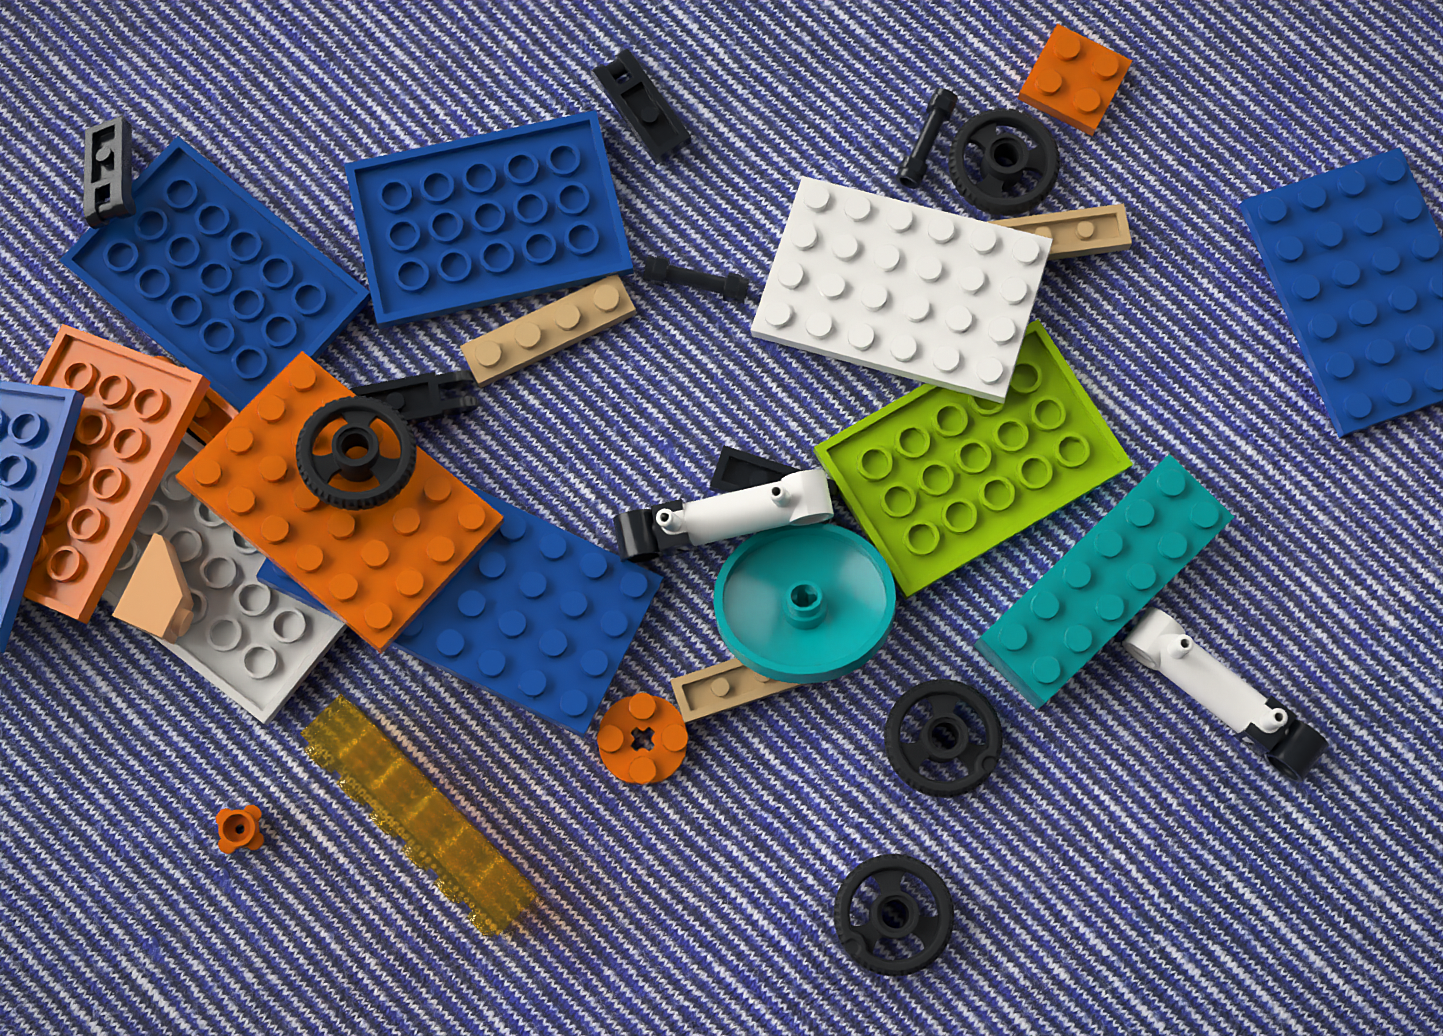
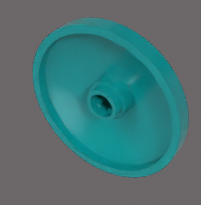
M814 523L801 526L785 525L763 530L739 545L727 558L718 574L714 588L713 604L719 634L729 651L742 664L760 675L777 681L811 684L847 675L867 663L880 650L893 626L896 594L890 568L881 554L868 541L843 527L829 523L826 525Z

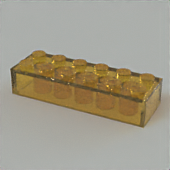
M340 694L300 733L309 743L303 749L307 755L322 769L325 768L331 774L336 770L341 775L335 782L341 790L354 802L357 801L362 806L368 803L374 809L368 817L387 836L391 835L395 839L399 835L406 842L401 851L419 869L423 868L427 872L431 868L439 876L433 883L451 902L460 904L464 901L472 911L466 917L484 936L492 938L496 934L499 937L507 938L546 899L358 706L343 694Z

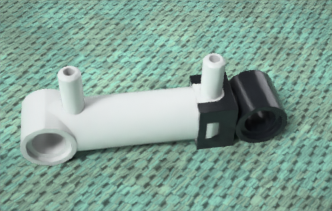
M814 469L787 475L778 482L685 503L682 499L653 505L651 509L627 511L613 517L620 561L625 562V560H629L633 563H642L660 558L664 554L669 557L698 550V545L785 525L801 526L822 522L833 517L834 512L825 471Z
M1149 607L1122 641L1123 647L1132 657L1146 667L1158 670L1236 731L1233 736L1258 756L1264 754L1265 760L1285 777L1301 783L1329 747L1327 740L1318 731L1308 724L1295 719L1297 715L1272 695L1265 698L1196 644L1190 636L1186 635L1183 627L1165 612Z

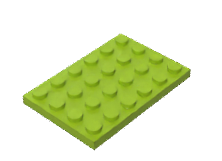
M1039 319L1027 326L1004 404L925 383L816 445L813 450L829 478L836 482L839 494L866 538L885 559L890 568L894 583L905 600L1133 466V463Z

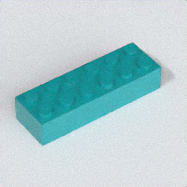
M1168 454L981 635L973 646L1037 710L1189 563L1234 516L1173 456Z

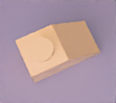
M154 533L112 616L127 625L174 645L177 637H182L191 625L193 619L191 609L194 602L174 545L163 536Z

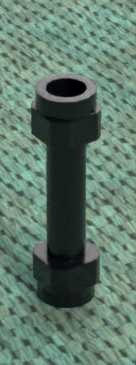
M936 88L926 109L928 117L910 156H904L895 177L901 185L911 189L919 188L928 168L925 162L943 122L950 120L958 102L957 95L952 91Z
M648 255L643 274V281L651 282L653 285L664 287L666 282L723 294V301L743 304L745 303L750 278L742 277L741 274L729 272L727 277L670 265V258L658 255L657 257Z

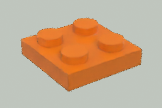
M1057 23L1021 88L1017 99L1093 136L1133 60Z

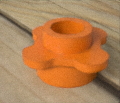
M247 805L244 810L224 808L218 812L216 823L218 824V834L221 838L218 842V847L223 853L232 854L236 849L248 847L250 850H258L262 847L264 836L260 833L259 820L262 817V812L257 806ZM238 825H243L244 831L241 834L236 832Z

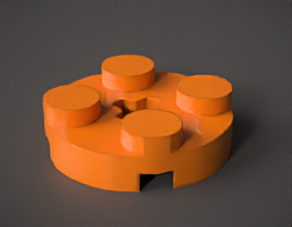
M637 693L634 696L619 700L609 708L601 720L597 734V743L601 759L611 774L625 783L644 786L661 783L677 772L686 756L688 734L682 715L675 706L661 697L652 696L648 693ZM636 729L642 732L650 729L654 732V735L651 737L654 747L650 751L644 747L638 751L632 748L631 745L635 741L632 733Z

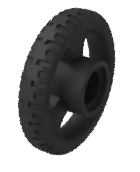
M996 108L983 111L981 114H977L965 122L956 133L949 151L948 166L950 177L961 197L963 196L965 201L983 212L987 211L989 214L998 216L1000 214L1012 216L1025 213L1043 202L1057 181L1060 169L1058 146L1049 129L1044 127V124L1037 118H1032V115L1026 112L1021 113L1019 110L1011 108L1009 110ZM996 126H1008L1019 129L1034 139L1038 146L1028 150L1026 143L1014 134L1003 133L997 135ZM968 143L978 145L985 152L980 165V174L983 181L978 184H973L964 166V152ZM1006 157L1014 165L1011 167L1000 166L994 158ZM1023 171H1034L1042 177L1040 182L1030 192L1022 196L1004 198L1002 195V190L1012 188L1019 182Z
M366 396L342 397L337 401L333 400L326 403L324 407L321 406L304 423L296 444L298 470L308 489L326 504L339 509L344 508L359 511V509H372L395 498L410 481L417 458L415 437L404 416L388 403L381 402V400L372 397L366 398ZM343 417L348 424L342 426L334 434L331 444L332 453L322 456L312 454L313 446L319 433L329 423ZM377 418L385 422L396 434L401 447L400 458L389 459L380 455L378 438L370 428V425ZM353 447H363L368 450L367 454L359 459H351L345 456L346 452ZM339 473L343 478L352 482H364L375 476L380 486L362 492H347L329 485V482Z
M936 679L925 681L910 688L896 701L885 724L884 744L890 765L904 783L928 796L950 798L973 791L990 777L1001 756L1003 733L997 712L982 693L960 681ZM926 699L932 706L933 717L920 730L917 742L904 743L900 741L901 726L906 714L915 704ZM959 700L969 704L981 718L986 732V744L976 745L968 741L969 732L965 722L953 714L954 707ZM946 727L953 733L955 743L952 749L943 750L933 743L932 731L934 728ZM958 758L965 764L969 775L954 781H936L921 775L918 771L925 759L935 763H947Z
M884 854L862 862L846 876L837 892L834 903V925L842 947L857 964L879 975L892 977L906 976L927 968L943 953L949 943L954 927V905L945 882L929 865L907 855ZM906 872L920 879L929 888L936 902L937 915L933 917L919 915L916 901L909 894L901 891V879ZM871 877L878 883L881 895L870 906L869 922L861 926L851 925L850 906L853 896L858 887L867 878ZM887 902H897L905 909V922L898 929L888 927L882 919V909ZM911 933L916 935L924 946V949L916 955L902 960H887L873 955L875 944L881 937L897 939Z

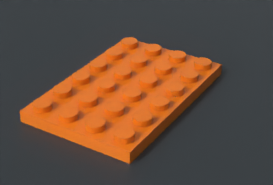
M62 324L31 384L74 389L83 394L85 399L22 597L84 624H88L211 383L201 374Z
M301 351L175 477L177 482L382 654L502 526L504 517L417 445L416 464L410 481L395 498L388 500L387 503L375 506L372 509H359V511L344 508L339 509L318 499L305 485L298 470L296 444L299 433L307 419L321 406L324 407L326 403L333 400L337 401L342 397H354L356 395ZM343 417L332 421L319 433L314 443L312 454L322 456L332 453L331 444L334 434L342 426L348 424ZM377 418L370 425V428L378 438L380 455L389 459L400 458L401 447L396 434L385 422ZM353 447L346 452L345 456L351 459H359L364 457L368 450L363 447ZM339 473L329 482V485L347 492H362L380 486L375 476L364 482H352L343 478Z

